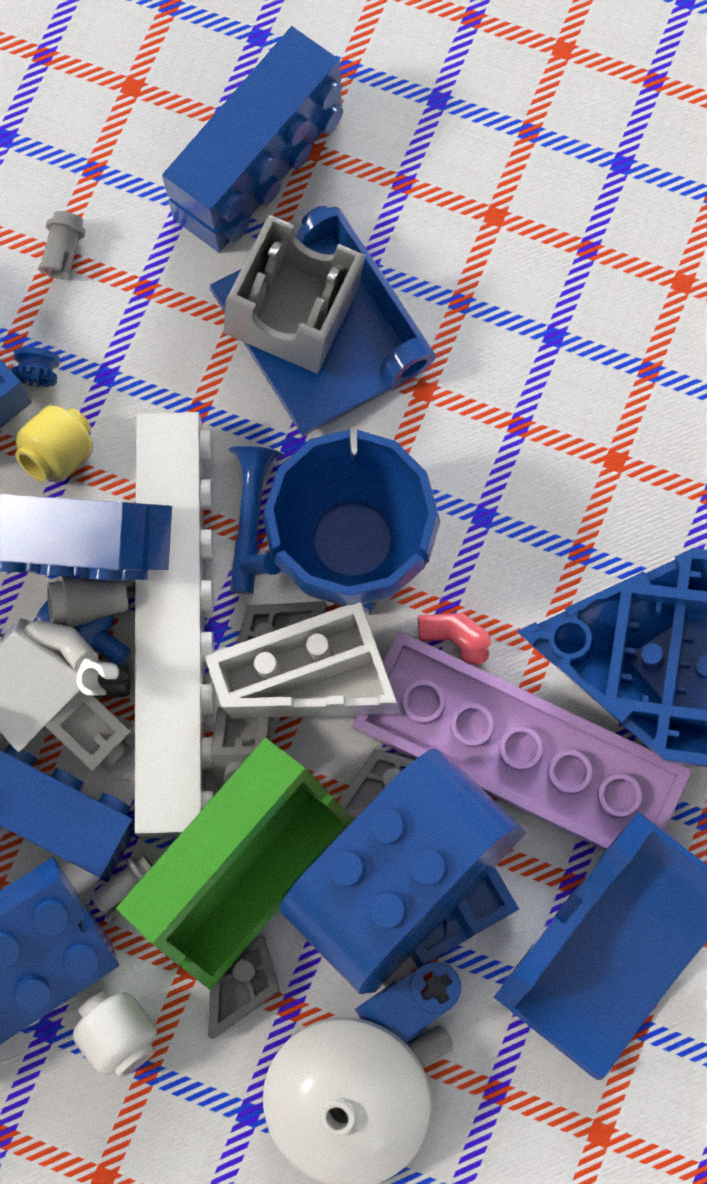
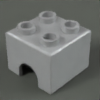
M269 214L226 299L224 334L318 374L358 291L365 255L340 244L337 245L334 254L327 255L315 252L304 246L297 239L294 224Z

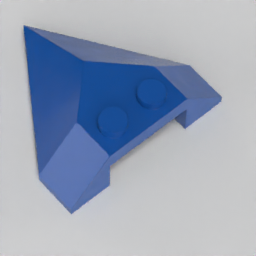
M692 548L675 556V560L647 573L643 571L565 608L566 611L539 624L534 622L517 630L521 637L663 761L707 767V549Z

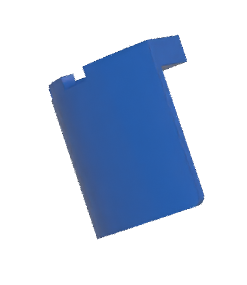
M637 812L602 854L600 860L582 884L579 883L555 914L554 920L536 943L529 948L497 991L494 998L596 1080H602L609 1073L621 1053L667 990L707 942V864L641 813Z

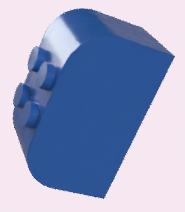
M434 748L410 763L379 793L297 880L283 899L279 911L358 994L374 993L525 836L527 831L449 756Z

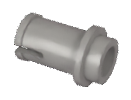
M55 211L53 218L47 220L46 228L49 230L42 262L39 264V271L46 274L48 269H50L49 277L62 280L70 278L78 240L84 238L86 232L82 227L83 219L66 211Z
M144 854L137 859L133 857L126 860L128 863L126 868L98 890L90 893V897L95 905L110 922L120 914L115 908L153 866Z

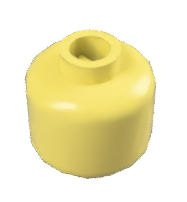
M55 405L46 406L18 431L15 440L18 449L15 453L16 459L24 471L37 481H64L90 457L93 451L92 438L89 435L91 426L84 415L76 409L69 408L65 410Z

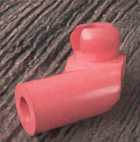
M461 613L418 615L420 641L451 640L461 648L462 660L470 665L483 664L488 660V647L491 646L490 636L485 629L468 616Z

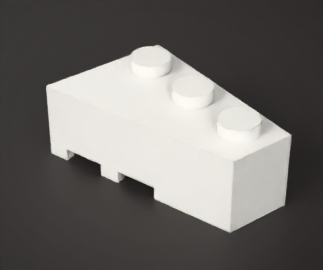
M361 602L334 609L205 656L220 705L231 718L401 714Z

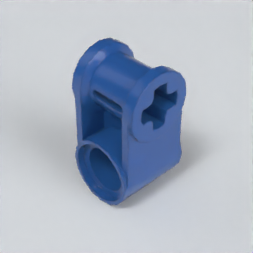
M430 962L419 967L398 983L396 981L354 1010L360 1019L381 1025L407 1043L426 1030L428 1024L450 1010L458 1002L461 994V980L458 973L450 965L443 962ZM432 971L437 977L445 974L450 977L452 983L446 988L449 996L447 1001L441 1003L437 997L427 1000L423 996L422 990L428 985L424 976L428 972Z

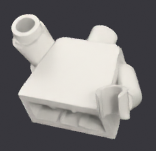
M20 618L3 637L0 636V732L12 747L20 752L79 690L86 695H106V691L98 683V675L100 674L105 679H117L119 675L117 666L108 662H98L97 653L79 632L71 626L41 620L31 623L27 619Z

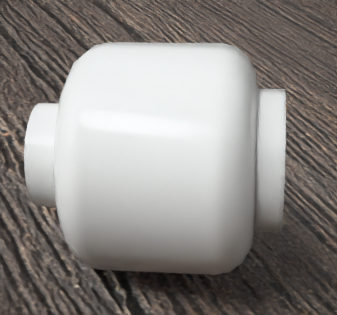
M101 991L88 999L78 1009L82 1019L74 1028L73 1039L98 1074L110 1075L115 1073L118 1078H123L136 1070L154 1054L155 1049L151 1044L157 1035V1029L131 994L122 992L109 997L106 991Z

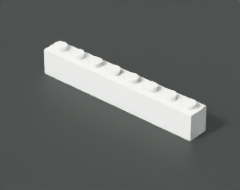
M199 412L136 414V503L172 506L169 570H148V580H135V834L141 839L178 838L210 799L215 796L214 791H206V769H213L210 756L213 737H205V716H214L215 713L214 685L205 684V664H207L205 656L214 653L213 632H205V612L214 611L213 580H204V561H213L214 557L212 529H204V510H213L212 479H204V461L213 460V437L211 429L203 428Z

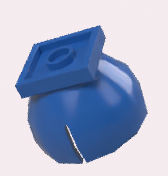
M350 429L313 438L305 443L278 468L263 513L271 558L275 560L274 563L305 594L341 606L361 602L364 611L369 615L378 601L392 598L425 568V565L430 560L440 524L427 472L396 441L358 429L357 452L355 455L352 452Z

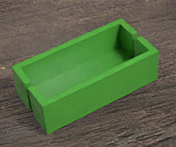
M265 738L115 909L151 944L211 990L279 911L283 899L297 880L355 819L304 766Z

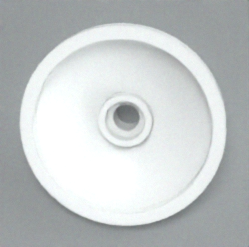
M335 1017L320 1020L302 1028L281 1047L266 1075L263 1090V1108L265 1120L275 1144L285 1158L302 1173L325 1184H378L396 1175L418 1152L429 1127L431 1093L421 1063L408 1045L397 1035L371 1021L352 1017ZM335 1107L342 1108L347 1113L349 1120L344 1123L335 1121L331 1116L330 1109Z

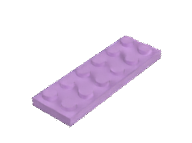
M398 631L383 664L401 714L357 715L352 724L353 730L414 759L436 748L449 756L488 795L606 851L637 812L641 813L665 832L692 769L679 763L663 761L652 750Z

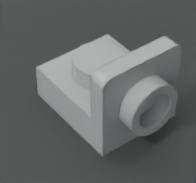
M81 690L45 725L91 771L99 764L108 770L130 747L123 739L131 731L94 696L86 695Z
M222 707L217 708L210 756L219 790L265 738L269 741L271 740L272 717L231 718Z

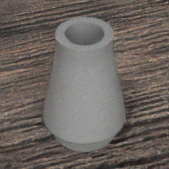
M60 576V581L47 583V600L51 623L76 627L106 616L128 611V596L124 580L105 581Z

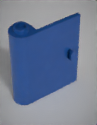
M318 206L309 211L302 218V226L297 235V239L304 246L321 254H334L337 245L340 244L365 255L358 291L319 373L312 372L243 342L302 436L416 377L426 370L436 358V354L338 207L327 208L326 206ZM241 269L210 284V291L224 313L226 299Z

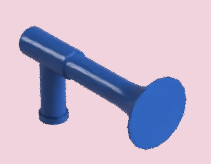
M234 446L229 448V452L235 454L240 461L243 473V486L230 592L254 594L255 575H276L282 571L274 563L275 560L271 558L270 551L257 555L259 543L257 535L264 476L274 459L280 458L283 455L281 452L270 448Z

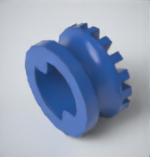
M21 347L14 351L13 358L18 362V366L13 367L11 371L22 384H26L29 381L28 386H33V382H36L37 387H42V385L44 387L55 386L58 377L53 372V369L60 365V357L57 354L36 347Z

